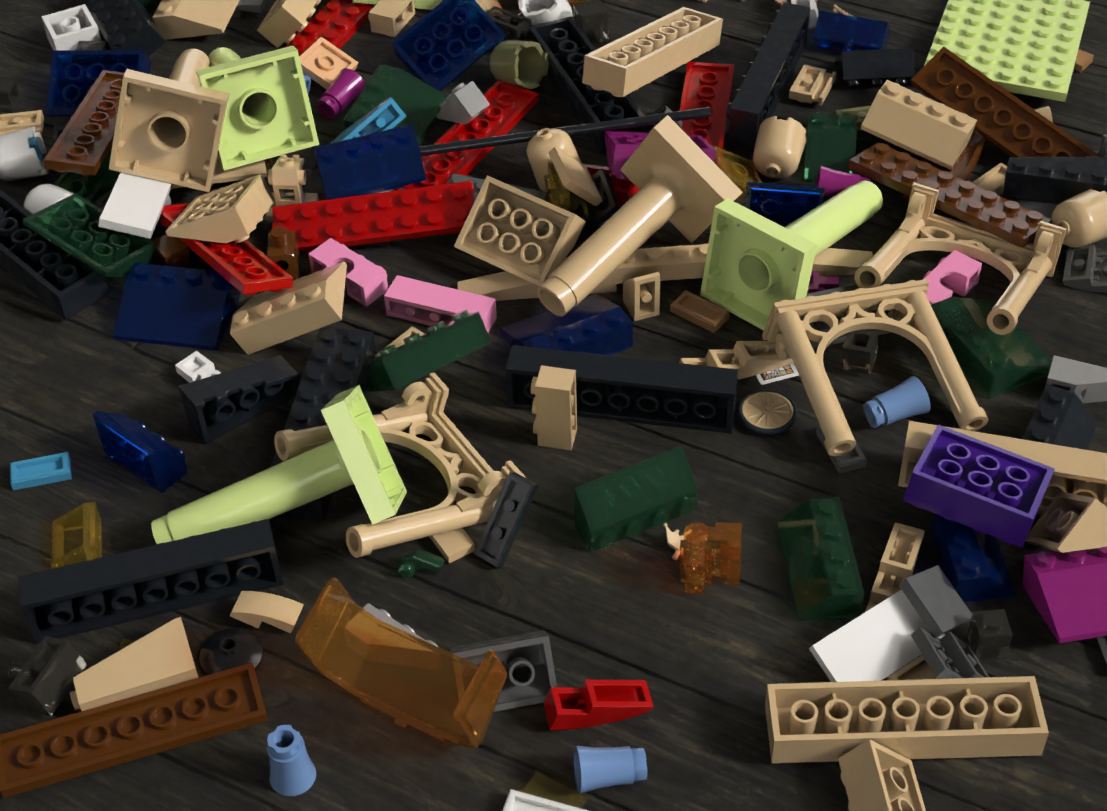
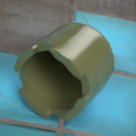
M503 41L493 49L490 55V70L496 80L522 88L533 89L540 85L539 82L542 77L548 73V54L543 52L540 47L541 44L537 42Z

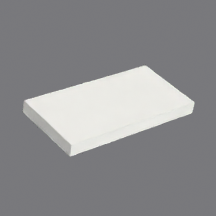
M121 172L99 218L98 226L151 239L172 184Z
M900 590L812 645L809 650L831 682L882 681L922 655L911 634L919 627L930 634L931 632L906 595ZM943 634V635H941V636H939V637H937V638L940 640L941 638H943V637L945 636V634Z

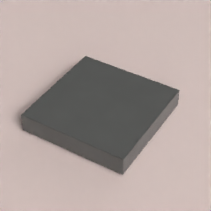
M938 565L910 576L899 583V587L935 638L974 619V616Z

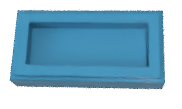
M68 452L10 463V481L13 490L72 479L71 462Z

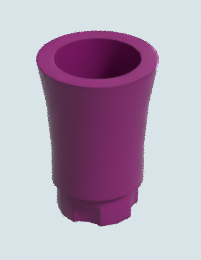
M341 69L334 82L321 95V99L317 104L319 112L329 119H334L337 115L341 114L354 100L365 94L366 84L363 78L352 69Z
M820 165L816 182L815 200H829L859 181L866 180L870 182V178L860 177L859 174L833 170Z

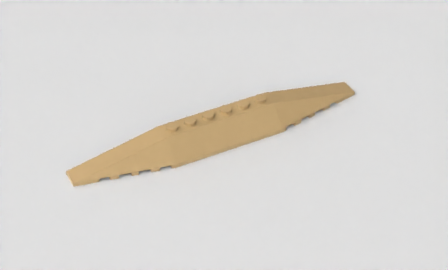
M708 244L637 249L590 294L616 292V284H623V281L659 272L660 281L703 278ZM827 248L815 256L812 271H819V275L825 277L853 275L863 263L868 262L873 257L872 251ZM507 271L457 282L458 290L495 298L496 301L539 298L537 294L539 286Z

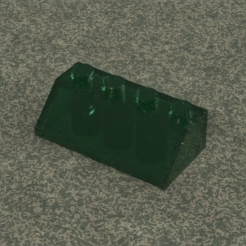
M681 446L574 488L575 528L591 552L609 547L617 541L633 537L644 530L660 526L666 521L681 515H687L697 509L698 489L684 449Z
M840 497L809 499L777 521L798 621L860 616L864 590Z

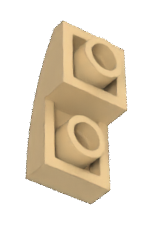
M241 591L230 617L258 629L263 621L291 633L304 604L270 593Z

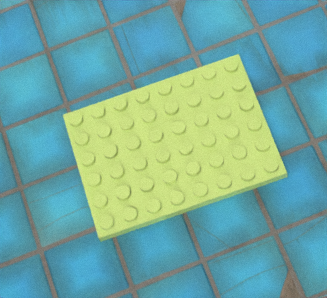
M948 0L925 65L944 46L1008 92L1065 102L1090 2L1084 0Z

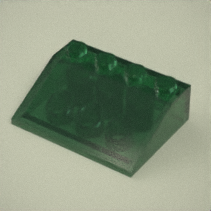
M379 65L344 118V128L346 130L382 102L392 97L406 117L390 130L385 137L403 141L404 148L419 147L434 122L437 113L441 110L439 106L446 101L445 98L447 96L401 68Z
M76 193L22 221L23 225L105 277L136 278L151 269L157 244L148 238L98 226L103 210Z
M950 297L931 304L960 368L988 399L1049 375L1052 360L1017 324L1010 333L1005 335H999L990 330L987 325V317L996 305L993 300Z
M463 310L452 315L453 321L444 324L443 321L429 326V332L422 336L416 333L403 339L405 344L396 348L395 345H391L380 350V356L371 362L366 384L367 391L397 390L492 343L479 312L468 313L467 310Z

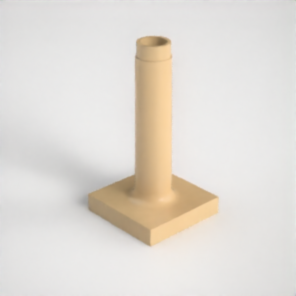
M198 49L183 51L179 58H177L169 79L126 69L122 81L109 170L210 192L229 93L199 85L196 70L210 67V60L203 51Z
M668 115L652 129L620 169L639 191L538 287L537 294L540 301L553 314L562 317L573 307L577 306L668 220L692 243L712 224L714 207L727 198L735 201L743 193Z

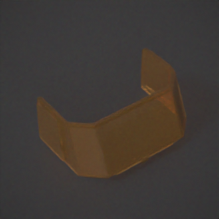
M334 577L326 583L296 633L295 643L322 675L349 693L361 698L362 703L395 718L394 723L404 729L409 725L442 742L448 740L463 747L477 749L479 744H482L507 677V672L495 651L489 649L478 666L379 620L355 604L340 581Z

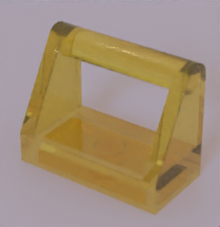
M95 502L83 503L52 522L51 569L102 557V524ZM83 528V545L64 555V531Z

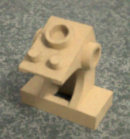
M282 154L272 169H269L268 182L269 185H273L274 192H271L275 201L270 206L266 216H272V207L319 201L318 193H303L302 185L306 184V171L302 170L304 158H299V155L287 158V155ZM283 189H293L294 193H284Z

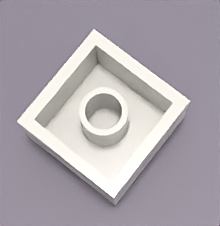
M85 4L41 16L47 39L59 62L70 61L76 57L94 54L97 51L103 50L98 26Z

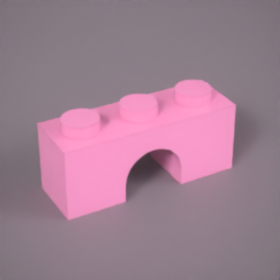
M332 238L308 254L311 273L345 262L347 264L345 279L347 294L366 307L388 290L386 270Z
M956 250L949 256L943 257L934 270L928 271L923 280L927 279L929 282L926 296L938 321L949 312L953 292L964 297L979 281L982 263Z

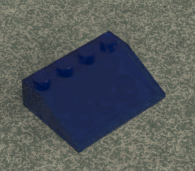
M444 0L394 40L391 45L394 54L408 70L436 95L506 38V34L475 0Z
M53 50L46 115L73 116L102 70L125 73L126 69L151 74L150 59L144 50Z
M135 263L126 279L113 335L114 340L217 351L241 297L240 291L217 271Z
M597 294L587 296L562 317L548 310L500 328L501 334L510 347L516 345L600 355H611L633 347V322L619 305Z

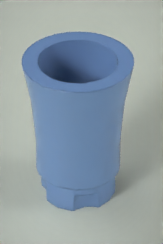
M911 376L901 384L874 396L872 400L863 404L864 415L873 428L881 425L886 426L896 421L930 411L928 393L922 382L915 376Z
M291 725L277 726L275 731L270 733L267 738L270 784L281 795H300L310 789L315 782L316 768L309 758L300 732L294 730Z
M574 746V774L579 794L599 788L633 784L634 781L647 779V763L644 748H630V746Z

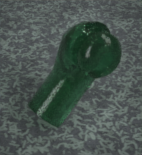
M417 550L400 560L398 571L401 576L406 578L412 577L415 571L423 567L440 573L445 559L423 550Z

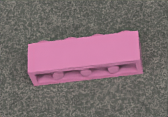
M398 275L384 295L386 315L482 339L486 338L497 319L495 298Z

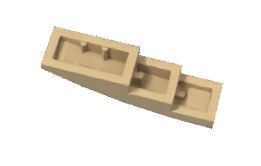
M737 341L733 349L708 350L705 358H681L679 363L738 369V379L762 374L794 363L792 359L781 360L777 354L775 342L768 343V341Z
M899 523L894 524L865 612L900 591L899 583L912 576L924 537V530Z

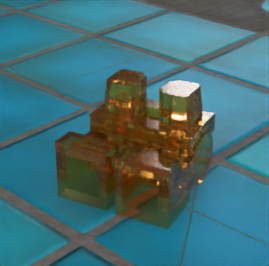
M716 522L715 527H708L702 523L688 525L683 532L684 540L680 541L681 582H685V592L703 594L705 584H711L712 577L727 578V584L739 585L742 562V523Z

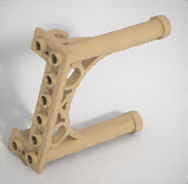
M914 183L903 223L875 255L855 272L856 284L860 288L865 289L879 287L902 259L910 253L924 250L946 252L956 250L966 256L993 266L1009 279L1010 285L988 314L987 325L996 334L1005 335L1010 333L1018 322V316L1045 276L1053 277L1067 228L1040 221L1034 244L1029 243L1024 248H1021L973 225L934 214L939 190Z
M927 279L910 280L905 283L892 285L884 284L879 287L866 289L858 288L847 292H833L821 296H807L795 300H781L773 304L762 338L763 340H768V343L775 342L776 351L781 360H793L825 436L824 444L830 456H841L850 452L856 446V441L825 371L823 354L827 346L836 338L856 330H884L901 335L912 341L923 351L929 360L960 429L977 431L987 424L988 417L984 409L979 407L926 296L929 285ZM875 310H877V311H876V314H875V313H869V311H875ZM890 310L888 316H886L884 311ZM847 315L846 317L841 318V321L838 325V319L836 317ZM822 321L830 326V330L827 333L817 331L809 323ZM809 340L819 343L816 353H814Z
M430 373L429 378L425 379V383L415 382L409 385L402 394L405 402L386 409L381 414L373 415L384 442L412 449L435 465L446 481L448 496L439 505L426 510L384 519L373 525L368 523L349 527L346 532V542L350 553L356 558L369 555L373 550L487 522L509 472H516L525 477L512 461H506L505 466L501 468V472L491 469L470 442L456 428L454 423L444 414L443 411L449 389L435 373ZM328 425L293 431L292 429L278 431L275 435V449L279 458L286 461L332 441L333 436ZM416 435H427L432 439V441H425L421 438L416 437ZM459 487H471L475 490L476 494H470Z

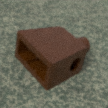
M282 226L273 228L271 233L268 234L267 257L280 267L281 261H286L289 266L284 271L293 277V281L299 279L300 254L295 232L287 231Z

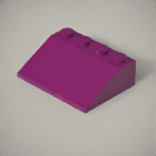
M604 131L609 170L616 178L629 179L620 169L649 133ZM688 135L714 162L715 149L702 136Z
M1107 546L1064 553L1042 551L1025 555L1022 586L1059 643L1107 636Z

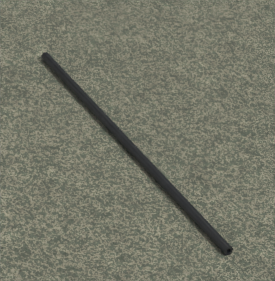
M710 107L551 129H561L568 133L569 136L654 125L661 122L667 115L674 122L711 117ZM540 130L342 157L343 166L347 167L529 142Z

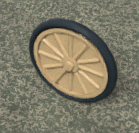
M770 389L757 390L747 394L742 398L737 409L738 417L746 428L765 435L779 434L788 430L794 425L798 416L797 406L789 396Z

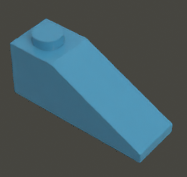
M389 97L348 127L330 144L341 158L364 154L401 122L406 115L392 97Z

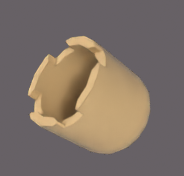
M772 116L760 124L753 153V163L761 175L770 179L780 180L791 176L797 170L806 143V130L801 123L793 118L783 120L777 119V116Z
M541 129L529 141L527 146V156L539 189L544 192H548V188L557 187L558 191L566 189L548 152L556 147L581 163L570 136L561 129Z
M1090 189L1056 206L1052 213L1051 224L1067 228L1063 245L1071 248L1084 247L1107 238V192H1098Z

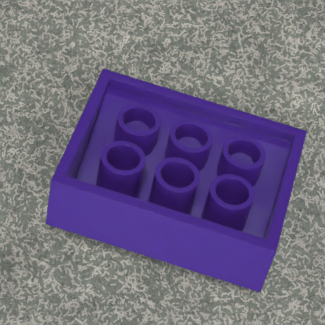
M937 425L911 474L903 501L917 508L943 516L945 519L971 527L978 532H984L999 538L1006 543L1023 548L1055 468Z

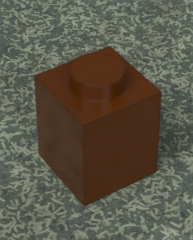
M166 234L151 241L155 259L169 277L193 267L189 249L178 237H171Z

